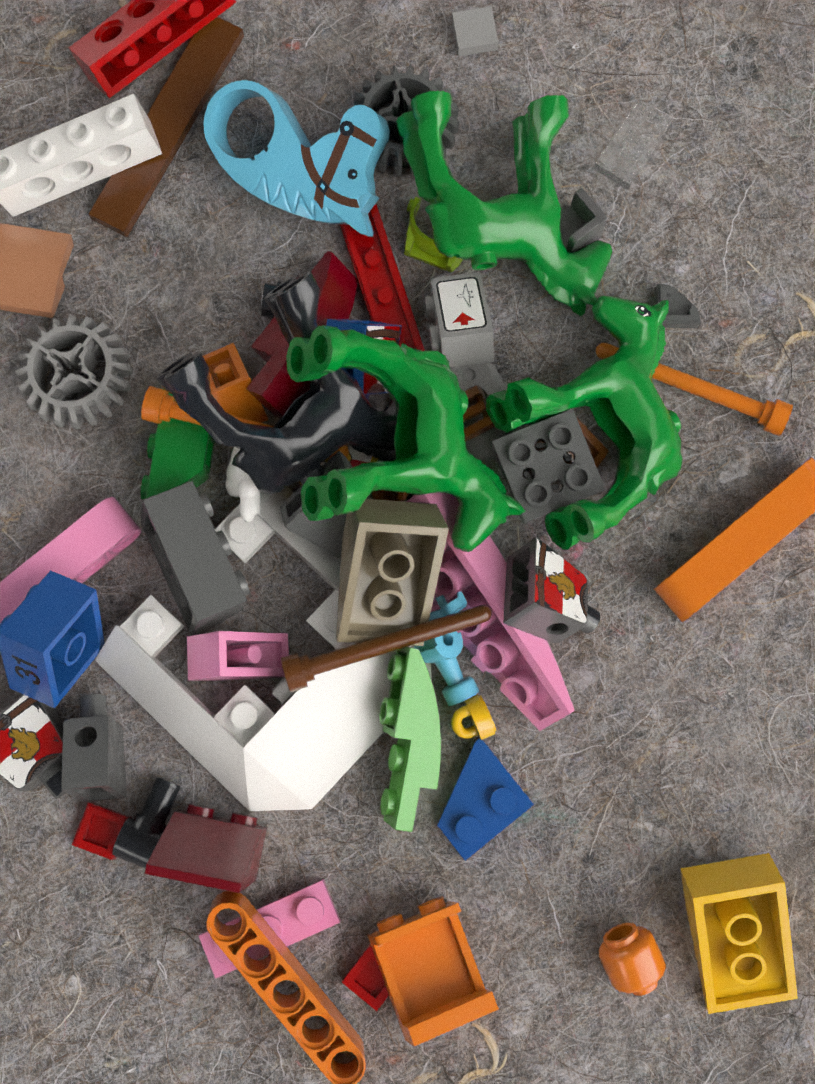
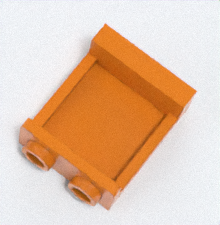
M443 897L420 904L418 906L420 913L405 920L402 914L383 919L376 923L378 931L367 935L405 1041L414 1047L499 1009L493 992L484 987L457 914L461 912L459 903L451 901L445 903Z

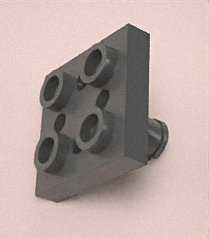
M573 409L490 442L512 498L517 500L526 511L519 515L522 523L606 490ZM539 439H540V440H543V441L545 442V443H543V444H542V443H537V444L534 446L536 440H539ZM566 452H571L574 455V461L571 464L564 462V460H571L570 455H567ZM557 480L560 481L562 484V489L558 493L554 492L553 490H557L559 488V485H551V483H554Z

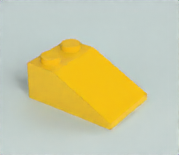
M766 853L680 868L685 906L708 1014L798 999L785 881L770 854Z

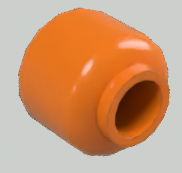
M622 923L605 933L598 952L611 985L619 992L633 993L636 996L652 992L657 987L658 981L662 978L666 969L663 955L652 932L645 927L636 926L634 923Z

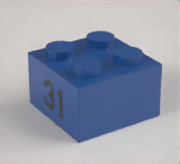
M51 570L39 584L30 588L25 600L11 615H7L0 623V652L9 688L52 708L59 704L97 657L105 644L96 589Z

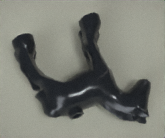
M312 272L302 277H299V275L293 276L268 293L264 298L289 345L295 337L310 339L312 332L318 326L316 319L320 288ZM192 353L186 354L155 377L161 386L173 395L179 408L199 422L217 444H224L225 446L239 449V452L233 458L232 465L249 474L257 489L266 494L280 493L285 487L297 481L304 485L308 477L322 476L325 470L321 463L344 445H350L354 450L362 452L367 456L372 455L374 458L384 462L397 459L394 436L398 416L395 402L391 398L383 411H378L372 407L358 381L345 368H340L319 379L309 381L310 390L293 401L274 427L242 423L224 411L211 394L209 367L201 353L194 355Z

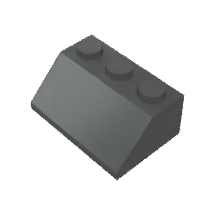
M193 481L142 500L141 526L191 636L203 634L242 611L247 602L245 596L250 594L244 575L240 570L234 572L227 556L231 555L232 552L225 534L222 530L216 532L209 518L214 515L209 498L204 491L197 492Z

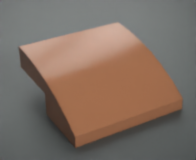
M0 223V310L48 318L54 317L65 288L62 275L74 247L71 234Z

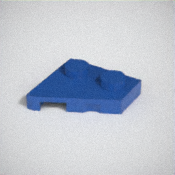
M478 738L471 748V752L456 781L437 826L466 861L534 804L486 743Z

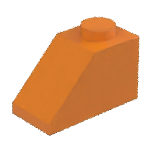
M234 343L204 355L203 358L209 367L211 394L224 411L232 416L260 423L267 421L268 417L261 402L246 389L252 381Z

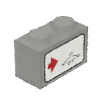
M481 272L430 278L431 296L424 297L427 322L435 321V326H429L432 350L440 351V353L445 355L450 367L494 362L493 327Z

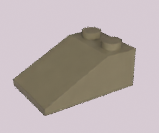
M366 499L359 510L346 515L341 551L336 625L337 642L360 643L429 621L449 530L437 504ZM420 642L411 646H424V642Z

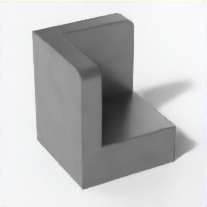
M583 188L574 193L571 205L561 212V239L569 253L579 251L601 238L608 219Z

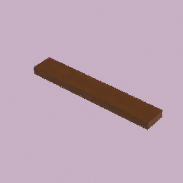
M217 17L193 35L147 114L152 123L162 154L111 175L89 212V216L93 221L128 237L244 38L242 28Z

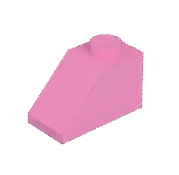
M216 631L187 636L188 681H226L285 677L280 658L289 655L288 633Z

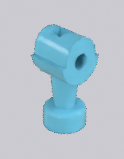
M456 631L424 641V646H414V648L419 649L425 663H435L448 686L442 690V694L448 706L461 703L479 692L477 684L472 677H463L456 658L463 648L461 632L458 633Z

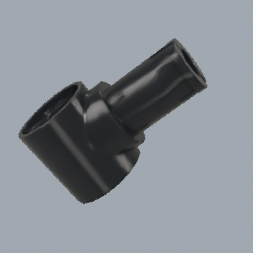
M156 777L141 814L136 813L134 819L129 817L123 824L114 844L113 856L146 868V864L167 826L165 824L181 786Z

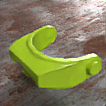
M411 198L407 206L410 217L404 242V255L452 273L461 264L463 259L451 258L439 253L434 244V239L429 238L420 231L416 225L415 217L420 208L421 198Z

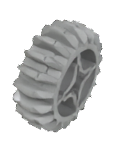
M69 314L67 323L63 326L59 319L52 318V330L47 331L44 327L37 326V332L41 337L37 341L25 338V344L31 349L30 353H18V359L26 365L15 370L16 376L24 381L18 386L19 392L23 396H29L26 400L27 406L31 410L39 409L38 416L44 421L53 418V423L56 426L64 427L69 420L70 425L74 429H80L83 418H86L90 425L97 426L98 419L96 414L102 412L107 418L112 417V411L108 406L111 402L119 406L123 405L124 400L118 394V391L130 390V383L124 379V377L133 374V368L130 364L125 363L130 358V354L126 348L120 347L123 341L118 334L110 335L111 330L105 323L96 326L95 321L91 317L86 316L80 324L76 316ZM76 345L68 352H60V350L68 346ZM101 351L104 353L106 362L102 381L98 380L94 375V369L99 362L96 358ZM48 364H51L55 368V374L50 382L52 387L47 393L45 372ZM62 365L66 366L70 370H81V372L87 377V379L80 376L79 374L77 376L73 373L69 374ZM80 392L91 393L82 399L71 401Z

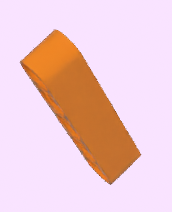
M813 457L803 463L654 588L655 592L681 622H684L815 512V460Z
M224 891L218 894L212 901L206 922L207 931L211 938L326 1078L333 1084H357L364 1076L366 1070L364 1044L360 1035L247 897L242 893ZM230 908L237 911L242 919L234 925H226L219 921L217 913L223 909ZM260 944L268 948L270 954L263 960H255L248 956L246 950L252 945ZM283 980H290L295 982L299 989L293 994L284 995L278 992L275 986ZM311 1016H321L327 1020V1024L320 1029L308 1028L304 1022ZM342 1051L352 1052L356 1056L353 1061L347 1064L337 1063L333 1059L336 1054Z

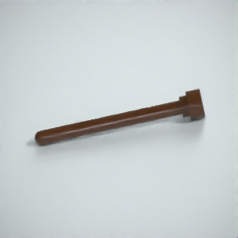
M479 605L309 658L308 654L299 657L298 653L281 657L280 660L289 690L294 692L307 688V683L314 681L315 675L485 623L490 620L492 611L487 605Z

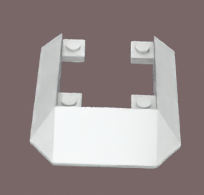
M285 487L280 493L266 494L261 491L260 511L254 516L252 522H245L242 519L239 504L215 528L216 532L223 531L231 551L245 564L276 534L335 590L306 620L307 623L336 650L357 644L337 642L336 640L341 559L294 534L284 526L280 506L294 493L288 487ZM150 595L121 626L116 625L95 659L119 685L249 811L313 809L383 734V724L380 723L379 713L383 699L389 696L391 680L387 677L388 662L393 653L396 654L397 650L315 675V680L308 682L307 688L297 690L277 713L272 711L248 686L244 685L215 715L155 657L185 626L154 596ZM425 663L432 681L431 663Z

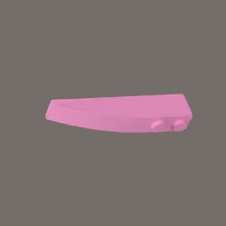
M444 492L412 496L406 502L437 504L449 528L431 612L440 609L435 598L444 595L447 603L457 598V592L462 591L467 601V606L460 611L479 605H487L492 611L489 621L457 631L458 633L461 632L463 645L474 655L471 661L483 673L485 671L491 673L501 683L500 691L539 731L571 714L574 711V707L547 640L503 623L507 563L491 537L488 536L478 547L470 552H463L454 548L451 534L459 506L457 497Z

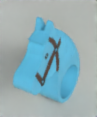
M248 80L235 81L225 85L214 94L205 111L204 134L218 163L236 183L264 202L292 214L322 223L349 224L360 234L369 237L374 235L368 213L379 199L375 194L374 170L389 140L390 131L385 118L365 105H355L343 115L338 132L323 136L311 146L288 103L280 95L263 85ZM252 97H264L272 108L275 121L273 136L267 145L268 151H261L254 156L255 159L238 158L232 151L227 139L229 117L236 106L244 100Z

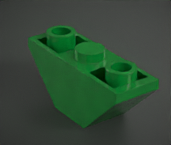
M171 418L170 422L162 420L161 424L157 425L156 434L151 433L148 440L147 456L149 459H152L150 475H144L142 479L141 500L193 481L197 488L209 479L215 440L203 426Z

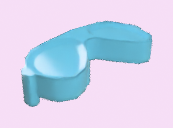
M462 591L457 592V598L447 603L444 595L435 598L440 609L430 613L429 621L459 612L465 608L467 601Z

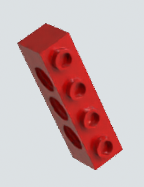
M131 0L71 45L69 50L88 80L110 99L234 5L236 0Z

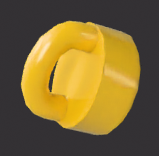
M476 694L465 700V706L457 709L451 718L452 730L458 737L463 739L479 736L483 740L495 735V724L481 695ZM470 716L473 726L463 727V718Z

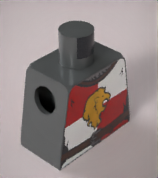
M537 537L507 557L503 623L552 643H560L579 630L586 634L595 630L600 621V612L588 605V580L581 571Z
M23 694L0 714V776L19 791H31L42 782L55 799L63 796L66 793L62 791L61 784L63 721L55 708Z

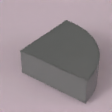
M657 284L655 288V305L662 300H669L668 314L662 325L665 328H698L701 322L696 306L691 304L675 287Z

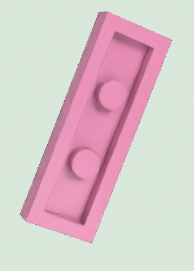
M324 879L256 909L286 946L332 927L341 921ZM240 916L224 924L234 925L242 918ZM208 931L199 935L215 979L237 969L211 938ZM260 944L252 945L246 950L248 956L255 960L270 954L269 949Z

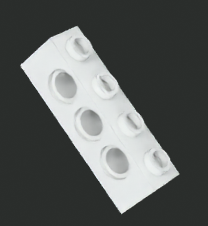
M131 94L0 150V204L14 217L161 155L162 151L152 123L135 95Z

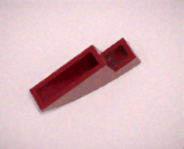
M327 251L311 271L320 288L316 319L318 326H327V319H349L357 289V278L332 251ZM274 317L250 346L267 363L246 389L270 412L282 418L293 401L310 390V382H295L290 378L286 360L289 344Z

